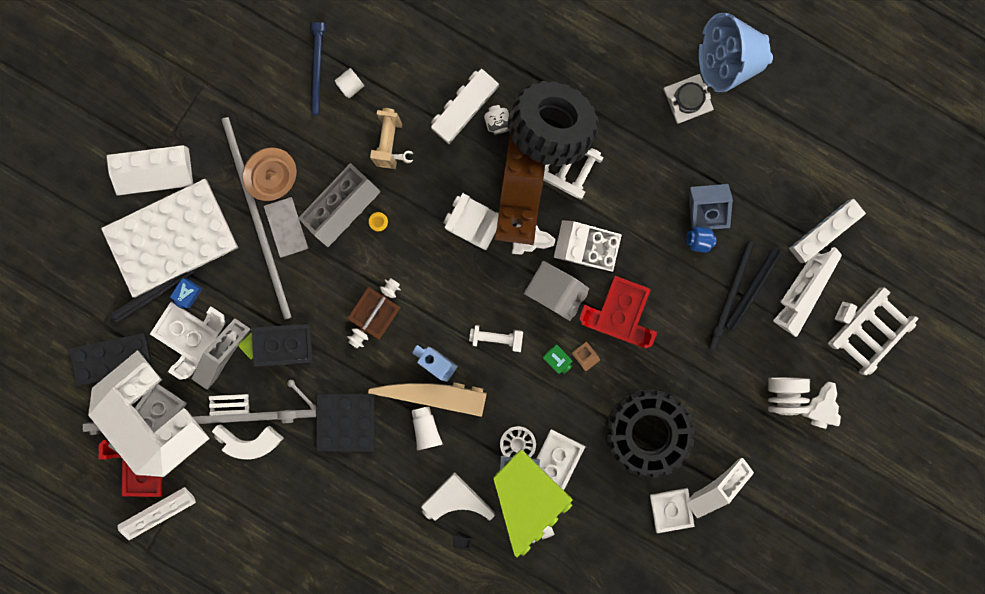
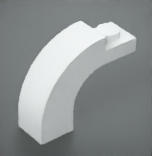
M221 424L217 425L212 431L215 434L216 440L222 444L226 443L222 451L239 459L261 457L276 448L284 439L271 426L266 427L260 436L252 441L238 439Z

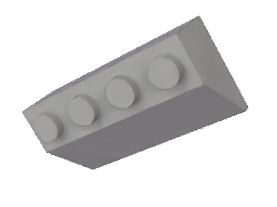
M350 163L298 219L315 237L329 247L381 191Z

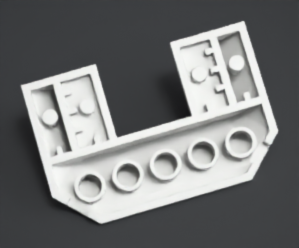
M138 350L92 388L88 416L135 475L165 477L210 438L184 408L155 433L151 430L132 404L162 379Z

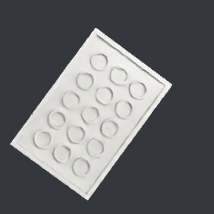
M206 179L101 228L129 291L134 298L238 248Z

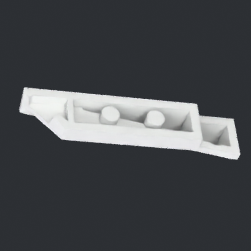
M835 247L831 248L830 252L824 254L817 253L809 259L781 301L786 307L778 314L774 322L796 337L841 258V253Z

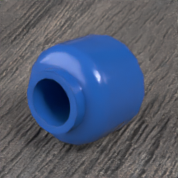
M694 227L688 232L686 243L692 251L707 253L712 247H715L716 236H714L712 229Z

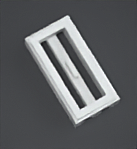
M248 394L209 396L210 416L249 413ZM244 399V402L215 404V400ZM245 406V410L215 411V408Z

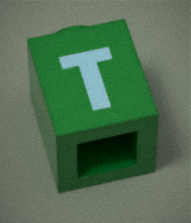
M557 344L542 357L558 374L561 372L565 374L572 367L570 364L572 360Z

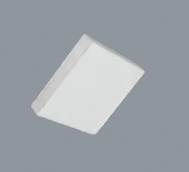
M688 488L650 494L656 533L695 527L692 511L686 504L690 499Z

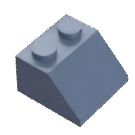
M729 184L690 187L689 205L692 229L694 227L709 229L730 228L733 198Z

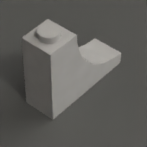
M234 318L204 351L192 380L208 390L220 375L233 352L247 336L250 328Z

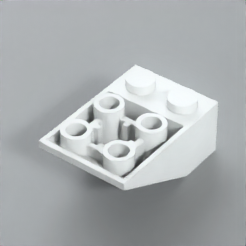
M562 220L554 258L613 272L621 234L574 221Z

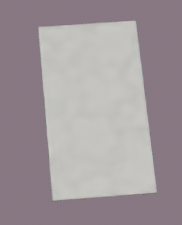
M292 197L265 205L264 209L280 258L308 249Z

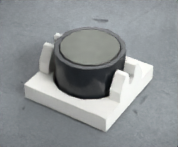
M700 74L664 88L677 124L714 110L710 101V93L707 91V85L703 83Z

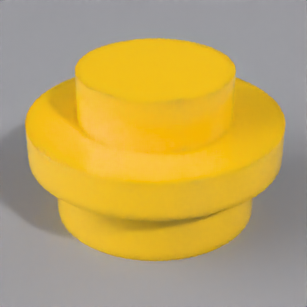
M381 212L373 213L369 218V226L374 231H383L388 225L386 215Z

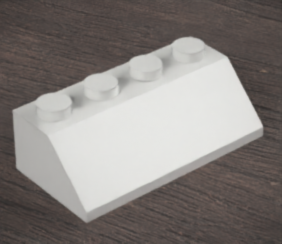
M184 145L107 155L109 176L116 195L193 185L189 148Z

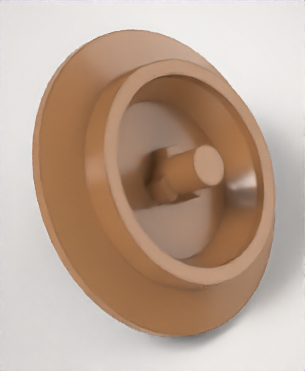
M262 149L253 154L244 166L242 175L244 187L251 196L258 200H276L284 196L293 186L296 179V165L293 158L282 149Z

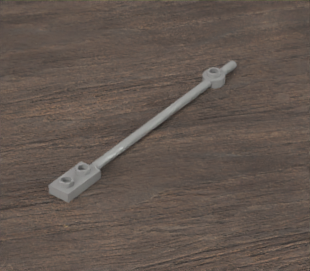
M316 409L195 416L193 419L198 424L273 419L282 420V423H292L295 418L316 417ZM94 422L83 424V432L90 431V435L102 434Z

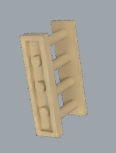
M383 108L382 111L377 110V115L382 122L379 148L376 151L371 150L370 156L377 167L396 169L397 161L392 155L395 127L402 128V122L398 114L394 113V109Z

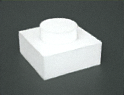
M842 302L835 320L850 324L855 318L857 306Z

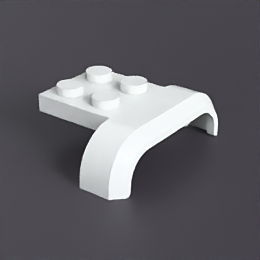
M170 302L150 335L182 355L168 371L180 380L189 378L194 373L202 354L214 342L224 327V314L210 307L203 322L186 310L177 307L173 302Z

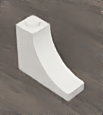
M740 458L720 477L695 492L686 504L697 518L729 504L754 472L745 460Z
M455 472L421 507L423 509L422 513L428 519L433 518L435 521L442 515L454 510H471L483 515L489 521L495 516V512Z

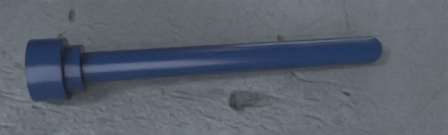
M313 22L311 23L310 30L312 35H314L311 113L317 116L319 114L321 46L322 36L326 32V24Z

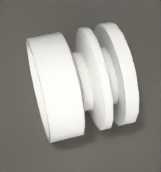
M768 378V391L777 393V397L768 398V402L777 403V405L768 406L769 412H775L780 415H799L810 412V407L801 406V403L810 402V399L801 397V393L810 392V379Z

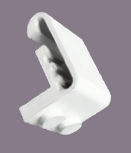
M463 193L461 197H456L452 205L455 207L453 213L447 214L443 222L446 224L445 229L487 250L496 233L499 213H495Z

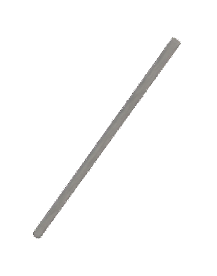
M229 117L221 119L284 320L292 318L255 199L247 192L243 184L244 164Z

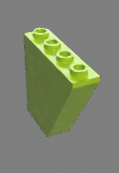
M522 449L494 476L514 555L516 557L520 554L524 556L531 548L529 545L534 540L536 542L540 540L545 534L543 530L547 526L552 527L558 521L557 516L561 512L565 513L570 509L572 498Z

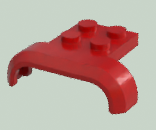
M614 276L602 310L599 311L584 305L579 318L584 326L643 348L652 346L657 334L656 331L638 325L651 289Z
M108 439L103 440L99 444V459L122 458L118 452L108 446L110 444ZM122 458V496H162V477L135 475Z

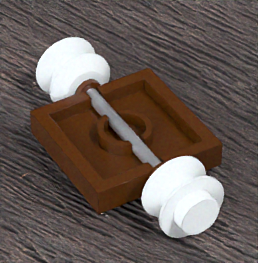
M390 278L389 281L385 279L387 283L385 287L380 286L381 292H383L382 295L368 287L347 318L360 327L359 329H352L353 336H347L350 339L348 343L354 347H364L362 341L368 340L366 332L380 340L401 309V307L389 300V297L396 298L394 294L396 290H401L398 288L400 284Z

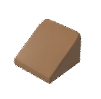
M587 342L572 352V355L585 371L600 361L598 355Z

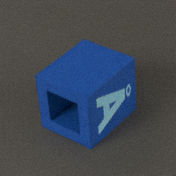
M182 278L170 298L174 300L173 304L181 309L184 307L190 308L203 289L189 279Z

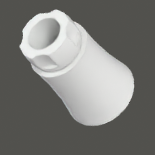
M430 407L412 410L417 451L442 445L443 443L438 434L434 417L431 415Z

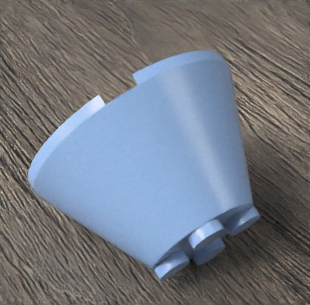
M718 13L707 22L702 34H705L703 44H699V66L706 85L712 87L715 92L729 91L759 74L768 64L772 63L773 55L770 52L768 35L760 33L729 13Z

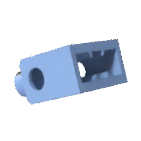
M418 344L413 351V354L420 358L417 363L442 381L448 382L458 367L431 347L425 349ZM433 357L434 361L430 363V359Z

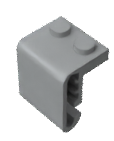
M543 261L523 294L571 321L572 317L577 314L579 305L587 297L590 288L574 277Z

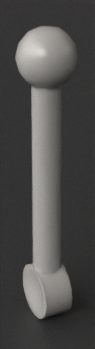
M289 380L287 382V385L289 387H292L304 399V401L310 406L311 409H317V407L295 386V382L293 380Z

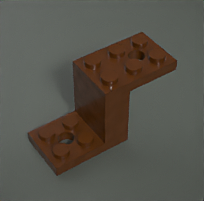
M510 135L495 240L534 245L545 164L537 160L534 161L527 154H523L518 145L516 146L513 142V136ZM512 224H519L521 227H514Z

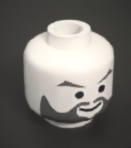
M500 105L488 108L489 112L484 115L488 131L494 132V135L509 131L508 110L500 108Z

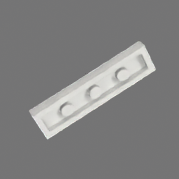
M184 487L117 525L118 531L128 540H131L196 503L195 498Z

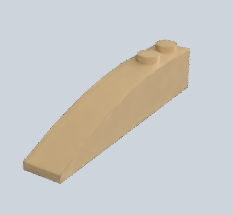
M435 383L392 384L370 388L368 392L370 394L481 417L487 394L483 392V388L472 386V390L464 388L465 385L460 383H453V386Z

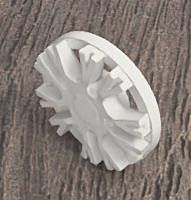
M516 426L508 429L502 435L500 448L505 457H510L513 451L517 453L520 449H529L531 452L528 456L531 458L536 449V440L532 432L527 428ZM518 430V436H513L512 431ZM522 430L525 431L523 438L519 437ZM509 434L513 439L510 440L506 435ZM529 434L532 439L525 441V436ZM503 441H509L510 445L503 446ZM526 443L533 444V447L526 446ZM511 447L512 450L506 453L505 450Z

